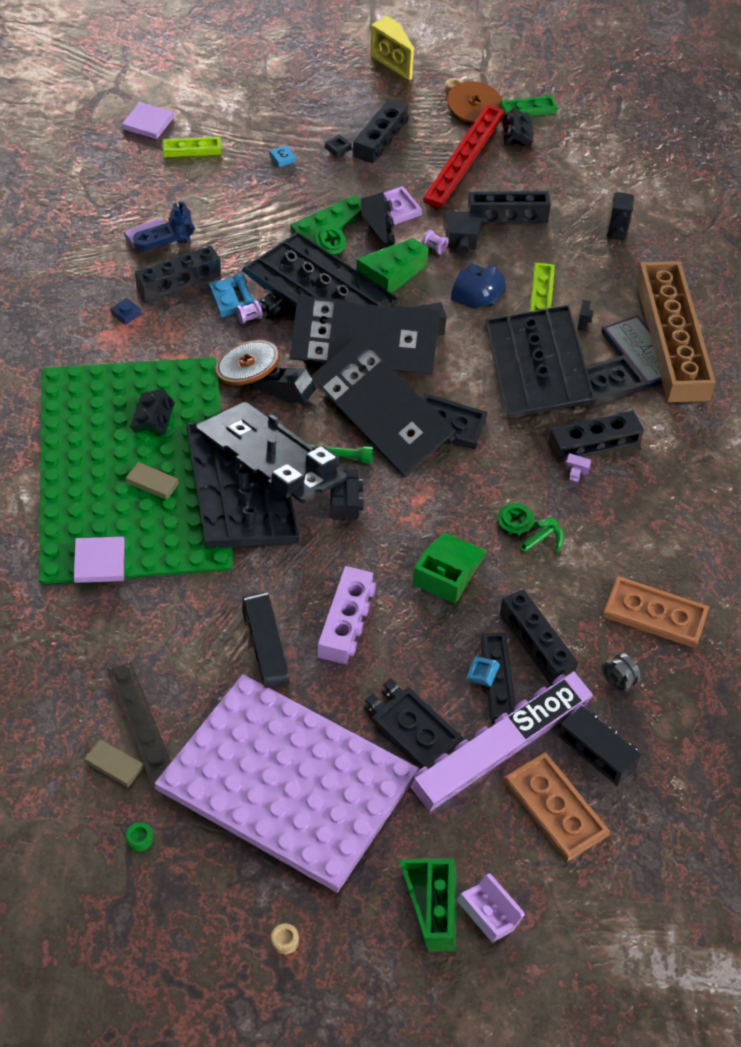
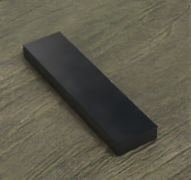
M481 633L483 658L495 660L500 664L491 687L487 686L491 723H495L494 721L504 713L510 715L515 711L514 708L516 707L506 633Z

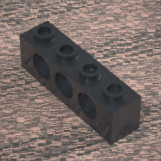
M387 99L354 139L353 157L372 164L378 157L380 158L384 149L390 146L392 139L398 136L403 125L408 123V105Z
M469 191L467 212L483 213L482 223H548L551 207L549 191Z
M210 245L135 271L136 288L144 302L147 303L220 277L221 264L220 257Z
M634 410L551 428L548 444L557 462L560 463L567 461L569 453L586 457L639 445L644 428Z
M521 589L502 599L500 616L550 685L553 686L552 682L560 675L565 674V676H568L575 672L578 661L525 590Z

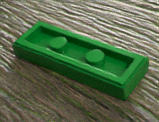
M552 95L502 100L499 103L500 109L504 110V115L509 113L513 107L521 112H526L530 116L556 114L558 111Z

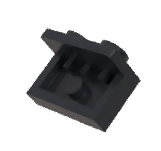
M513 107L502 119L504 144L508 145L513 139H516L529 147L534 142L532 117L526 112H521Z
M163 388L141 394L130 428L134 433L153 428L159 436L165 435L175 402Z

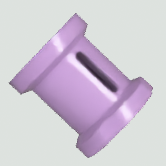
M430 229L425 233L422 244L436 250V253L441 255L446 250L449 240L446 237L442 238L434 234V231Z
M257 300L253 301V304L242 307L241 305L236 306L237 317L241 324H245L246 321L254 318L262 319V309Z

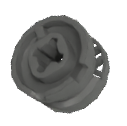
M625 653L615 655L614 660L610 659L602 665V673L605 680L619 693L630 689L631 684L635 685L640 682L641 674L638 666Z

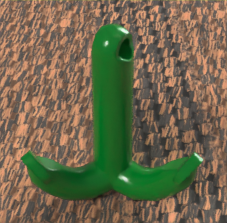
M554 518L535 521L534 528H544L523 542L519 547L520 551L527 552L554 532L556 534L554 552L557 553L564 541L563 530L558 525V521Z

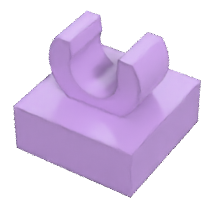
M569 453L566 463V470L571 471L569 480L578 483L581 474L588 476L591 460Z

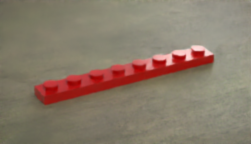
M490 105L485 106L425 194L423 203L442 209L503 118L504 110Z

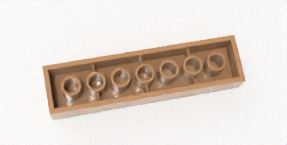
M681 261L640 262L636 283L650 330L667 402L710 401L716 382Z

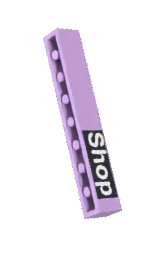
M572 672L568 676H565V674L560 675L552 682L553 686L548 689L546 687L541 688L533 695L534 698L527 702L525 699L514 708L515 711L510 715L504 713L494 721L495 725L488 728L485 726L475 734L473 740L468 742L465 739L454 748L455 752L450 755L444 753L434 761V766L429 769L423 767L415 773L411 789L426 809L431 812L571 716L581 705L583 707L587 705L593 694L577 674Z

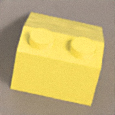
M385 16L371 25L370 56L404 78L411 80L414 47L401 25L390 17Z

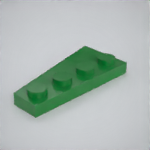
M356 194L290 224V231L293 234L299 232L313 242H316L314 237L316 231L323 225H333L343 231L345 225L353 223L362 216L361 199Z

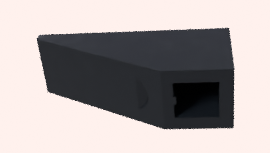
M383 192L361 198L362 216L386 248L396 244L395 236L392 232L394 220L391 216V211H393L391 200L387 199Z
M275 367L265 377L249 383V385L291 403H306L316 390L306 368Z

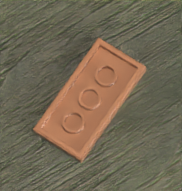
M617 576L602 617L696 649L710 606Z
M546 752L504 776L503 782L566 862L609 836L610 830Z

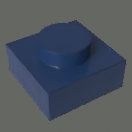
M127 298L110 308L111 315L124 325L141 315V308Z

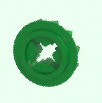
M323 225L316 231L314 236L316 244L334 256L344 250L346 238L339 228L333 225ZM327 238L334 241L332 245L330 242H326Z
M518 503L503 506L497 515V523L500 524L501 530L508 531L509 535L517 533L520 536L523 532L528 533L535 521L533 512L528 507ZM512 518L515 520L519 518L520 522H511Z

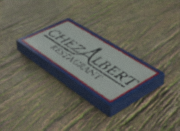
M638 315L602 327L601 333L619 356L626 355L648 383L646 389L662 384L650 330Z

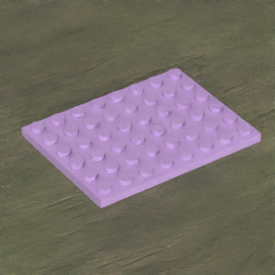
M242 674L155 782V789L338 893L414 780V775L418 772L419 768L270 688L265 689L263 684Z

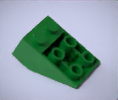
M444 532L424 551L415 565L412 584L456 604L487 551Z

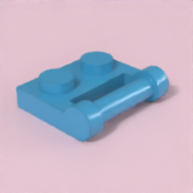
M238 273L233 278L209 283V290L220 317L237 314L236 306H246L253 304V301H255L251 297L246 285L247 280L243 273ZM239 287L244 299L243 302L238 301L233 288Z

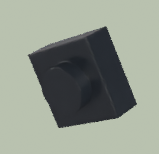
M339 134L325 141V149L337 158L351 151L352 144Z
M582 300L577 330L586 331L587 322H592L594 311L590 310L591 301Z

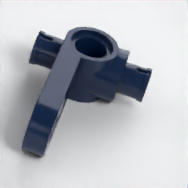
M178 201V207L176 202L173 204L168 223L135 233L133 236L134 247L140 251H147L176 241L185 244L184 239L188 243L190 236L195 231V226L192 223L191 212L186 208V204L182 201Z

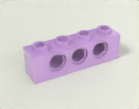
M345 566L318 643V658L347 665L349 656H354L357 642L354 640L356 636H360L362 633L363 622H361L362 616L367 617L370 602L367 601L369 597L374 596L376 583H373V572Z

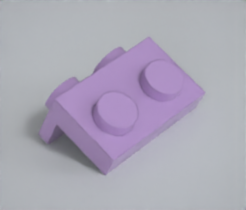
M491 874L485 875L479 885L461 893L456 900L491 942L513 932L525 915L522 909Z

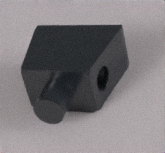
M445 211L443 228L445 237L449 240L447 246L449 248H456L459 254H466L469 249H476L482 228L483 213Z

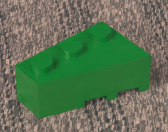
M411 238L358 258L356 270L393 293L427 266L429 247Z
M399 859L428 952L456 951L457 871L454 859Z

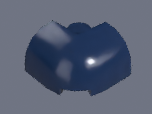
M470 263L465 270L461 269L452 289L451 300L477 309V306L489 304L493 306L505 291L506 280L503 274L491 264L485 269Z

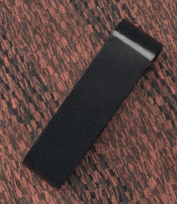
M268 592L243 597L242 613L245 624L249 626L262 684L265 686V689L289 685V673Z

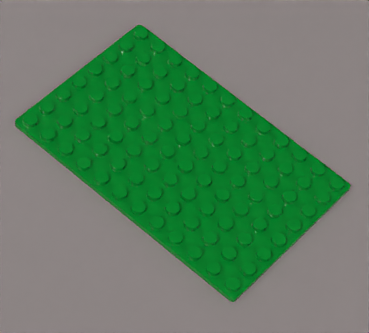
M216 358L59 366L42 369L40 583L75 582V541L77 538L124 537V578L218 572L233 569L232 547L216 546V548H205L186 432V423H201L221 413ZM163 388L175 402L165 435L159 436L153 428L134 433L130 425L141 394ZM138 462L178 479V486L167 500L126 482V477Z

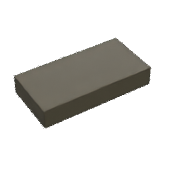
M139 462L126 477L128 484L165 500L169 498L179 484L177 478Z
M101 739L85 758L86 764L127 788L144 769L141 762Z

